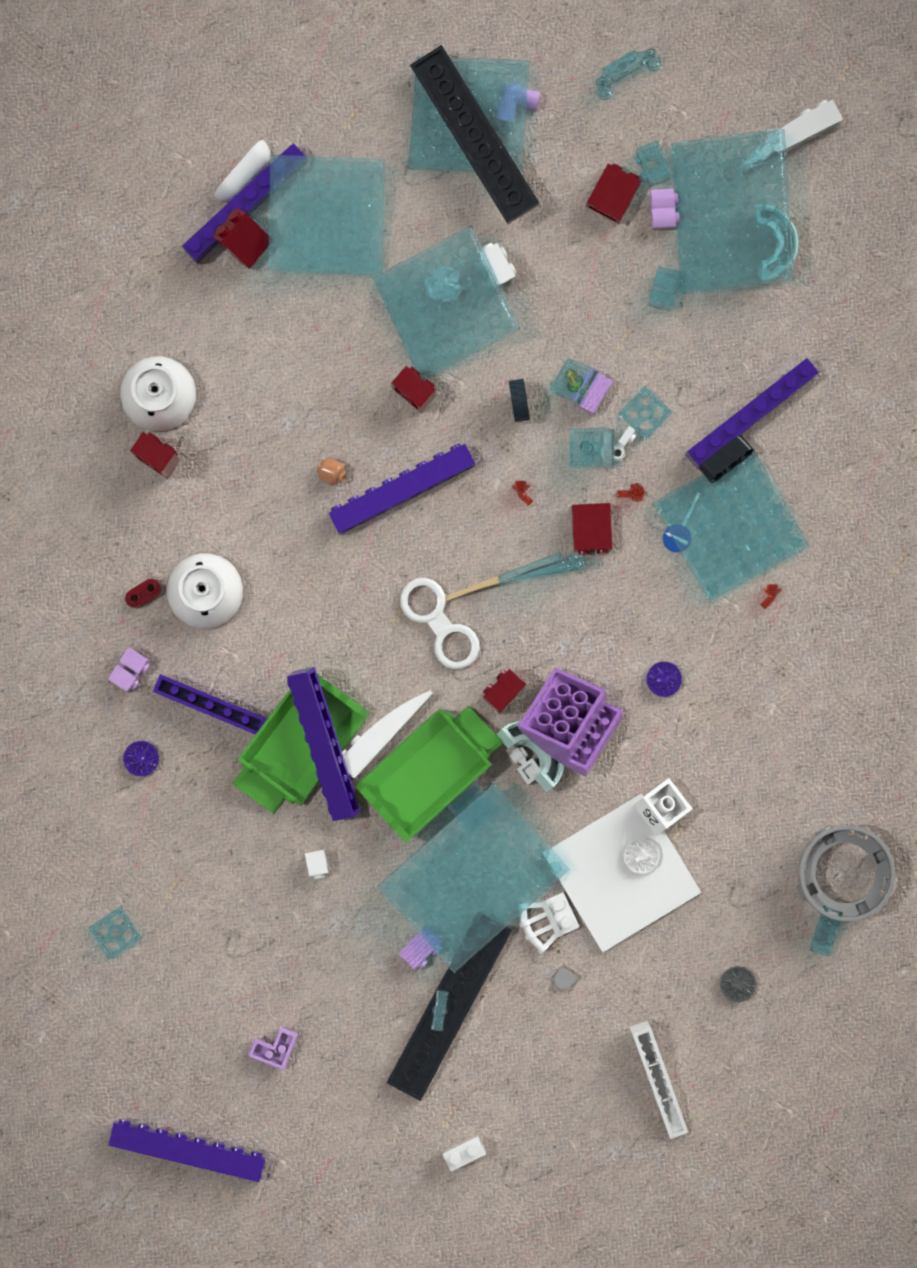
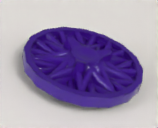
M661 661L649 669L646 675V683L653 694L659 697H668L674 695L679 690L682 684V675L675 664Z
M137 741L126 748L123 762L129 773L143 777L150 775L156 770L159 764V754L157 749L149 742Z

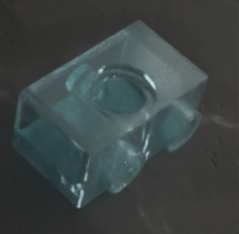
M658 140L636 148L634 159L637 166H641L642 172H640L643 183H647L648 187L670 180L671 174ZM648 161H654L656 163V167L649 168L646 165V163Z

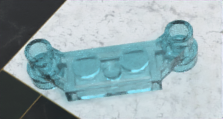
M650 48L639 52L632 50L603 67L600 78L596 80L599 98L601 100L611 98L613 95L611 85L644 65L647 66L649 71L659 70L662 63L655 49Z

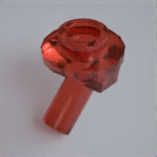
M519 480L511 485L519 498L527 506L533 502L525 493L530 487L527 481Z
M639 483L630 485V490H617L618 498H631L634 502L642 501L643 496H645V490Z
M767 584L763 591L768 597L760 605L766 609L774 602L782 588H778V584Z

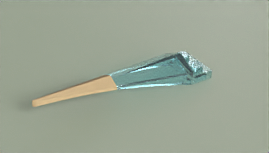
M557 552L445 596V602L498 584L529 577L570 572L587 564L585 558L579 557L577 554L566 558L567 562H565L561 552Z

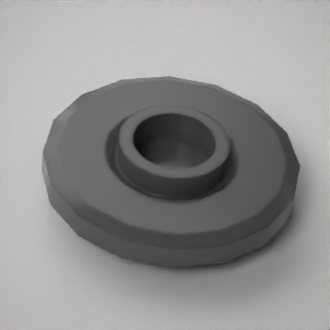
M730 967L721 976V992L732 1002L746 1001L755 992V977L745 967Z

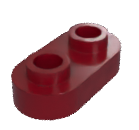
M147 579L126 593L125 601L127 605L132 608H140L160 595L161 585L155 579ZM154 585V591L149 592L148 586ZM133 595L138 596V600L136 602H133L131 600V597Z

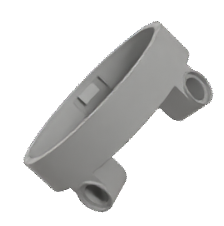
M828 826L815 832L816 836L805 846L798 864L799 885L796 887L803 901H807L822 915L840 921H857L877 912L890 897L895 883V865L885 843L874 833L856 826ZM855 830V834H859L864 837L867 834V841L861 837L849 835V831ZM840 843L854 844L865 850L875 868L874 883L870 891L863 898L851 903H839L831 900L821 891L816 880V866L819 858L828 848ZM885 876L890 878V882H886L883 890L886 894L882 897L878 894L882 888ZM826 906L832 910L842 912L841 917L836 912L830 910L826 912L823 910V907Z

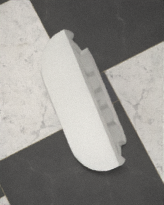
M264 140L255 144L224 179L215 192L214 198L220 202L231 201L268 166L270 162V149Z

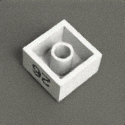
M670 779L664 781L633 805L656 836L692 810Z

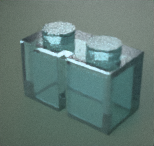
M658 266L647 306L665 311H670L671 306L675 307L678 297L674 295L676 288L680 289L682 278L679 277L680 271Z

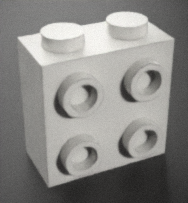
M490 243L482 248L483 251L480 252L479 266L483 273L487 272L489 278L487 280L491 288H496L497 292H500L515 284V274L517 272L512 263L508 264L506 258L508 256L503 246L499 247L497 243L494 245Z

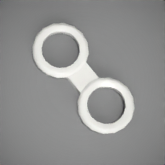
M417 578L410 581L403 588L400 596V605L404 614L414 622L428 623L437 635L434 642L435 654L438 661L445 667L464 669L470 666L477 659L480 650L476 633L467 626L450 622L443 612L445 594L442 587L434 580ZM418 586L431 587L437 595L438 603L436 609L428 615H417L408 605L410 592ZM452 632L466 634L472 643L470 655L461 662L449 660L442 651L444 638Z

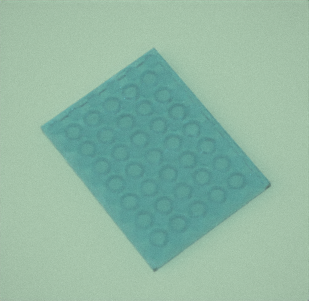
M779 128L671 143L674 191L678 194V205H675L676 212H679L677 238L681 293L687 294L795 281L785 129Z
M492 783L377 887L455 973L570 869L500 789Z

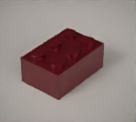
M142 432L130 449V452L138 460L168 479L180 462V459L177 457V451L167 443L162 445L163 443L151 432L148 434Z

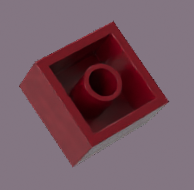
M405 366L391 382L392 389L420 413L436 396L435 385L428 379L424 381L414 367L409 368Z
M510 668L507 671L503 669L496 677L498 681L494 685L490 683L483 691L485 694L483 699L499 714L526 686V683Z

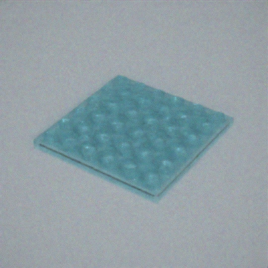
M450 57L522 174L530 61ZM415 75L408 168L413 170L475 172Z
M270 155L268 271L382 275L385 159Z
M471 225L373 277L410 360L423 380L520 330L517 320Z
M755 449L747 459L718 481L710 483L702 474L653 502L654 507L708 602L809 547L808 542Z

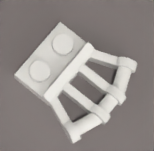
M564 892L539 903L517 904L520 914L519 926L523 928L526 934L524 936L526 941L528 940L534 945L540 955L556 938L579 928ZM543 907L545 912L530 919L527 918V908ZM547 916L550 924L533 932L530 924ZM553 929L554 934L544 944L536 938V936Z

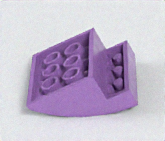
M555 667L519 723L518 728L552 758L587 777L623 719V710L606 703L605 690Z

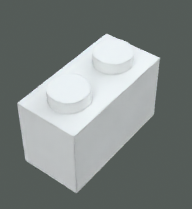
M474 1135L442 1151V1154L450 1171H453L486 1155V1151L478 1135Z

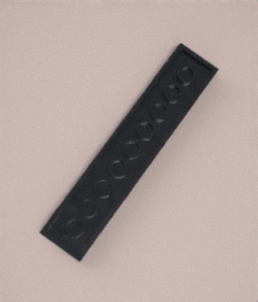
M440 45L410 64L414 74L507 225L539 206L538 199L444 47Z
M478 911L388 1078L387 1084L419 1101L422 1100L512 929Z

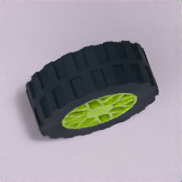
M524 378L510 380L509 387L515 422L528 421L530 416Z

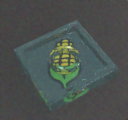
M567 358L549 391L580 405L598 371Z

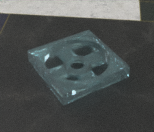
M646 386L619 412V415L645 440L672 414V411ZM640 397H650L652 399L647 406H643L637 400ZM631 406L638 412V416L633 421L629 417V408ZM657 406H660L662 409L660 420L653 416V410ZM643 410L649 411L647 417L642 416ZM643 421H648L653 428L641 429L638 426Z
M121 906L88 928L109 960L142 939ZM111 917H121L126 922L118 926L113 923ZM104 923L108 928V934L100 938L98 935L99 927ZM131 928V939L129 943H126L123 938V932ZM114 929H117L119 931V935L117 937L112 936V931ZM113 940L117 942L120 949L111 950L105 944Z

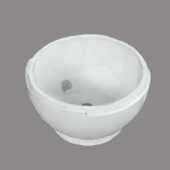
M152 356L143 358L128 369L120 387V399L124 412L134 424L149 431H166L178 427L188 418L196 400V388L192 376L182 364L164 356ZM154 386L158 387V391L156 393H153L151 391L152 387ZM148 412H153L155 415L149 416Z
M199 553L182 560L172 571L167 584V598L175 616L188 626L198 629H211L228 622L238 611L243 597V585L236 568L223 557L210 553ZM199 562L203 563V565L196 566V564ZM204 585L206 590L200 592L199 586ZM208 611V615L203 616L201 614V612Z

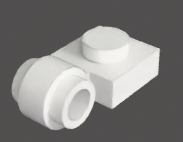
M628 426L617 445L610 451L612 459L620 461L625 457L624 447L627 443L631 445L635 439V429ZM615 450H621V456H615Z
M517 747L511 751L512 754L509 756L515 764H522L517 770L528 785L535 780L534 778L538 774L539 767L533 758L526 761L528 754L523 747Z

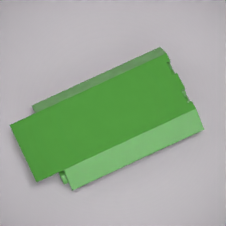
M317 674L341 751H343L370 713ZM289 689L239 756L238 760L243 763L241 766L243 769L232 783L273 814L277 812L285 800L292 805L296 802L302 806L320 782L316 775L314 761H312L309 745L305 741L303 726L299 722L297 708L293 703L291 689Z
M469 706L455 718L448 711L444 713L439 708L364 776L355 787L403 841L407 843L492 765L488 760L489 755L503 742Z

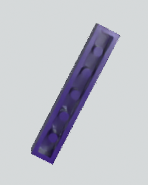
M161 674L153 689V692L255 735L267 720L265 717Z

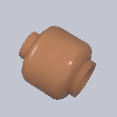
M331 457L326 460L323 459L317 468L318 477L331 486L336 485L338 482L342 483L346 477L344 472L345 465Z

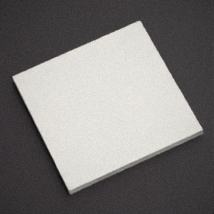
M642 793L543 852L602 952H605L702 893L665 831L656 836L633 806L643 798ZM634 839H649L656 844L659 850L660 858L658 865L649 873H635L624 862L623 854L625 848Z

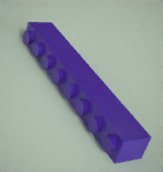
M292 143L182 245L186 254L196 264L199 263L219 244L212 236L216 233L217 228L226 221L229 214L236 207L248 215L252 214L307 163V157Z
M806 358L689 449L685 455L698 469L702 462L732 439L747 431L816 377L819 372L809 359Z
M460 443L450 447L451 451L445 454L440 452L433 456V460L429 462L425 460L418 463L416 469L409 471V469L399 473L400 477L394 480L389 478L382 482V486L378 488L373 486L364 491L365 495L358 497V495L348 499L349 503L343 506L338 504L332 507L331 512L328 514L339 535L475 467V462L467 446Z
M315 667L296 670L287 676V685L291 689L293 703L299 714V722L304 729L305 741L308 743L311 751L310 756L316 767L317 778L321 782L322 794L328 804V812L333 821L353 818L361 810Z
M119 1119V1121L113 1123L108 1146L255 1182H260L266 1160V1157H263L261 1152L251 1151V1153L243 1152V1148L236 1146L230 1149L220 1142L210 1144L206 1143V1139L195 1137L193 1140L187 1138L186 1134L176 1132V1135L169 1134L168 1130L157 1128L156 1131L149 1129L150 1126L138 1123V1126L131 1125V1121Z

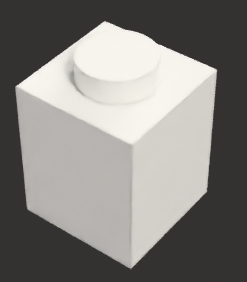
M325 850L305 853L309 876H314V879L324 878L325 873H329Z

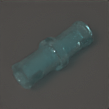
M437 990L435 1007L432 1008L434 1014L431 1029L443 1031L445 1014L448 1012L446 1006L449 992Z

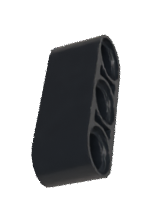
M738 435L702 462L698 469L710 483H714L747 459L754 449L742 435Z

